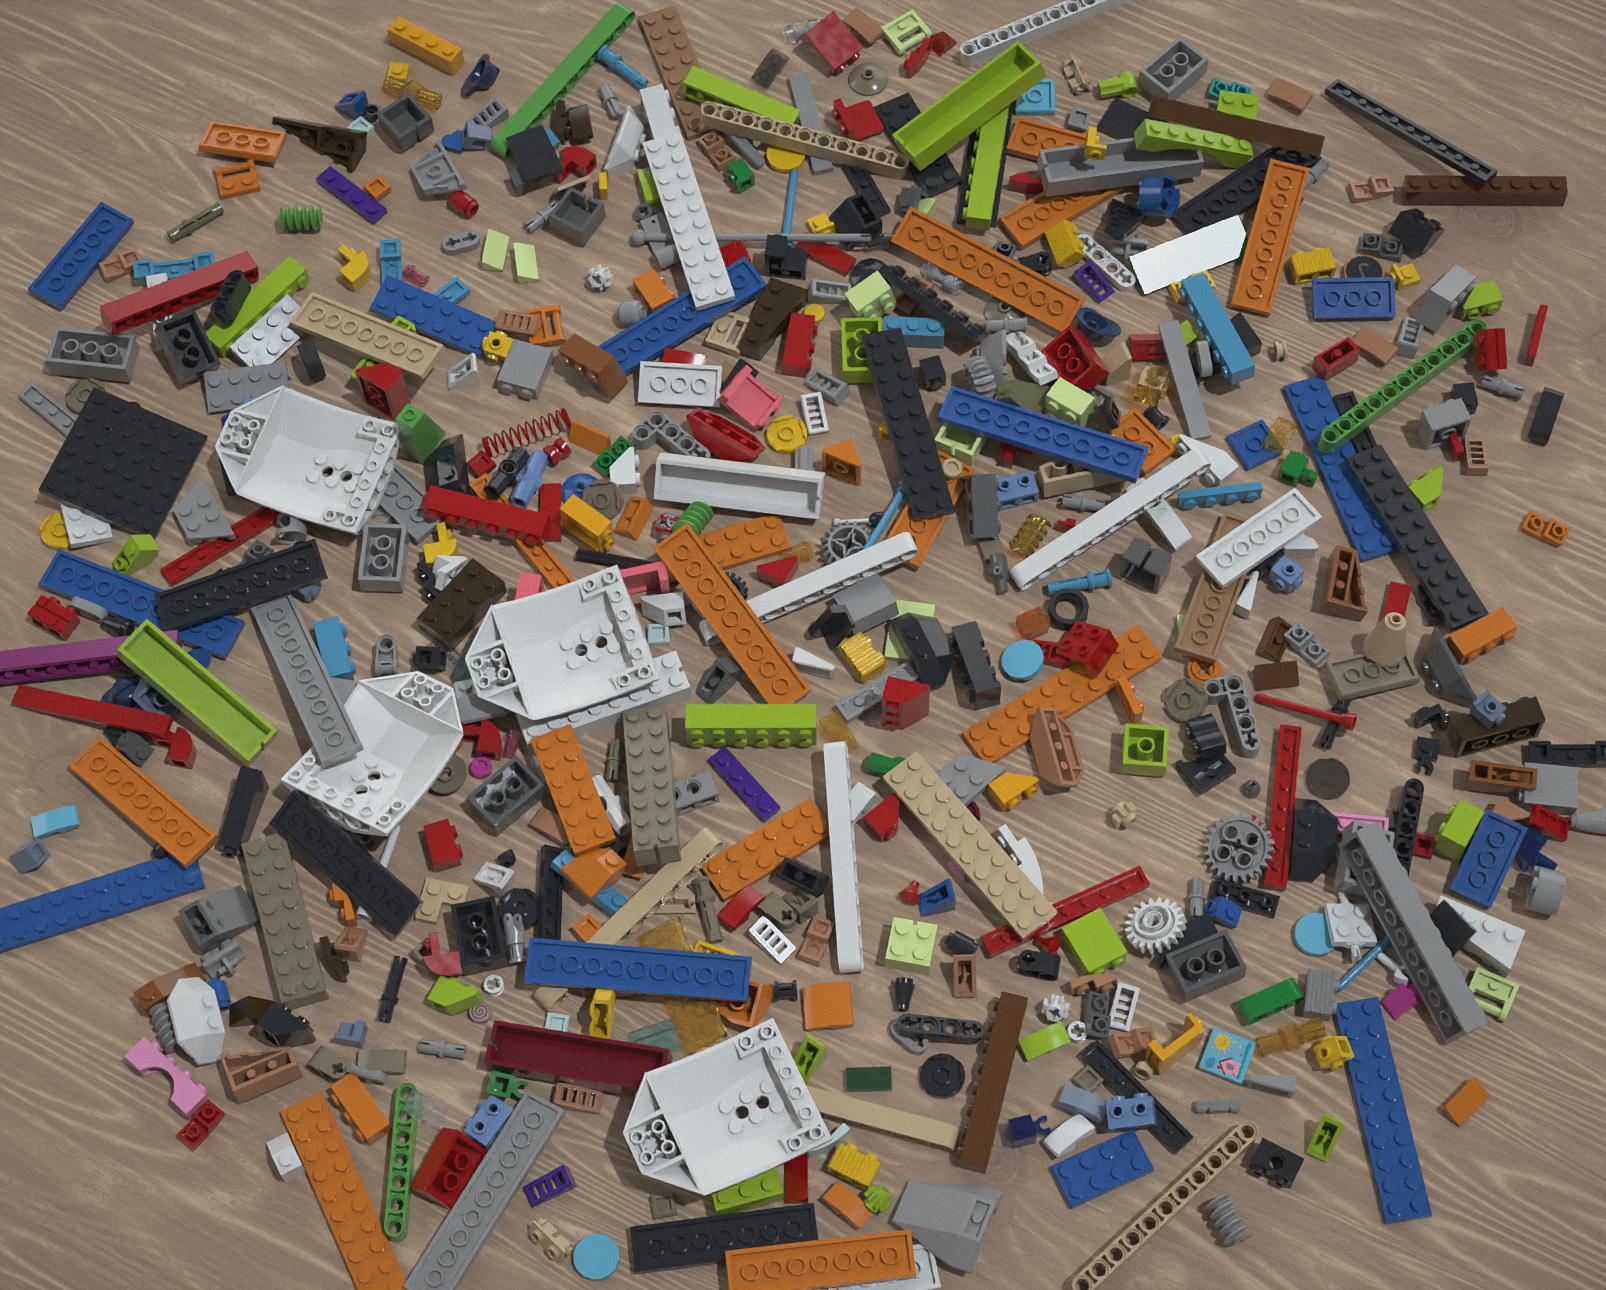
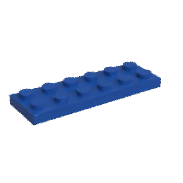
M100 202L28 287L29 292L62 310L96 270L98 263L107 257L133 226V219Z
M389 275L386 276L370 306V311L392 321L399 315L415 324L417 332L468 354L474 353L480 359L484 354V348H481L484 337H488L490 331L495 332L496 321Z

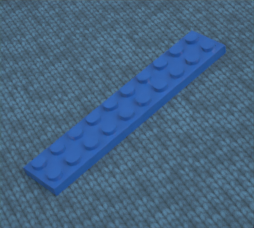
M743 257L726 268L736 300L697 311L689 290L597 347L613 355L626 376L640 367V361H651L662 354L665 348H672L765 290L767 284L748 259ZM589 382L597 393L601 391L599 388H597L595 385Z
M1321 375L1284 385L1283 392L1354 549L1358 551L1360 563L1400 552L1344 464L1345 458L1357 454L1352 440L1350 439L1330 454L1323 453L1318 448V441L1323 429L1341 417L1325 380Z
M951 386L937 418V422L1135 484L1149 450L1147 446Z
M58 549L38 583L41 588L69 599L79 597L105 608L110 615L130 619L131 622L138 626L148 619L162 632L165 631L154 594L165 590ZM224 614L178 630L182 643L197 649H207L212 655L226 660L242 632L245 622Z
M169 854L164 859H153L1 907L0 954L206 889L199 861L197 859L186 869Z
M530 938L524 982L526 984L608 989L619 992L748 1003L752 956Z
M1378 997L1337 1003L1335 1018L1340 1036H1347L1355 1056L1346 1063L1385 1225L1430 1218L1432 1212Z

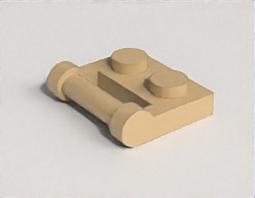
M733 312L727 313L714 321L705 344L738 357L741 353L740 341L751 318ZM737 324L742 325L734 344L728 343Z

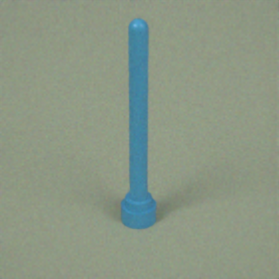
M795 169L790 172L783 234H791L798 171ZM788 242V247L793 248L794 242Z
M902 480L896 486L897 494L862 550L876 544L903 498H906Z
M1387 935L1339 980L1338 991H1342L1379 953L1383 952L1391 944Z

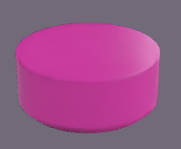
M477 757L470 764L471 773L477 779H486L492 773L491 761L486 757Z

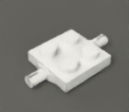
M1341 891L1338 893L1339 904L1326 903L1324 907L1331 945L1350 948L1352 959L1358 961L1362 959L1360 948L1375 947L1377 943L1369 904L1350 903L1348 893Z

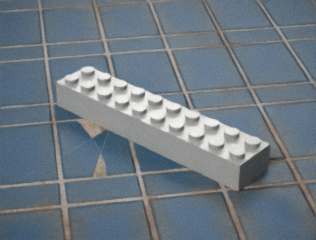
M1375 822L1355 831L1338 846L1446 1044L1456 1041L1487 1024L1484 1011L1478 1006L1473 991L1467 986L1462 971L1455 964L1450 949L1444 944L1439 929L1433 924L1428 909L1422 904L1417 889L1410 882L1408 873L1399 862L1395 849L1388 842L1384 829L1380 827L1378 822Z

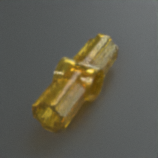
M392 76L386 77L384 80L383 93L401 98L409 92L423 107L435 111L441 106L442 94L425 89L422 84L415 80L406 82Z
M1320 1017L1299 1024L1295 1022L1285 1024L1278 1028L1277 1031L1256 1037L1255 1041L1259 1054L1265 1057L1283 1050L1286 1052L1297 1050L1304 1046L1305 1043L1326 1037L1327 1034L1323 1021Z

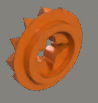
M1192 658L1187 667V674H1189L1190 678L1200 682L1202 685L1209 679L1221 677L1222 667L1218 660H1216L1215 664ZM1200 667H1202L1203 669L1210 667L1208 669V674L1203 673L1199 675L1201 670Z

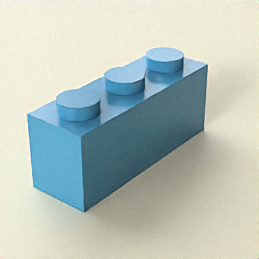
M884 316L883 331L901 328L906 347L943 349L945 322L942 319Z
M338 616L313 622L321 658L330 678L354 681L353 672L357 671L354 660L349 659L348 654H351L352 650L349 641L345 642L344 636L348 635L345 623H340Z

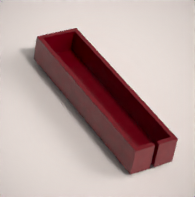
M494 1020L490 1036L492 1044H488L484 1064L488 1071L492 1070L514 1076L566 1083L635 1096L640 1088L645 1072L671 1064L673 1056L670 1049Z

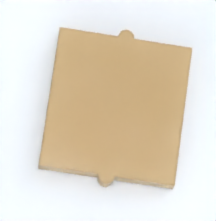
M588 175L554 189V193L556 195L568 190L570 187L574 188L587 183L591 178Z

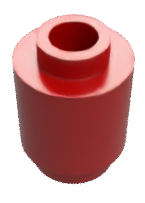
M454 191L450 195V206L458 212L469 217H473L479 209L477 200L465 191Z

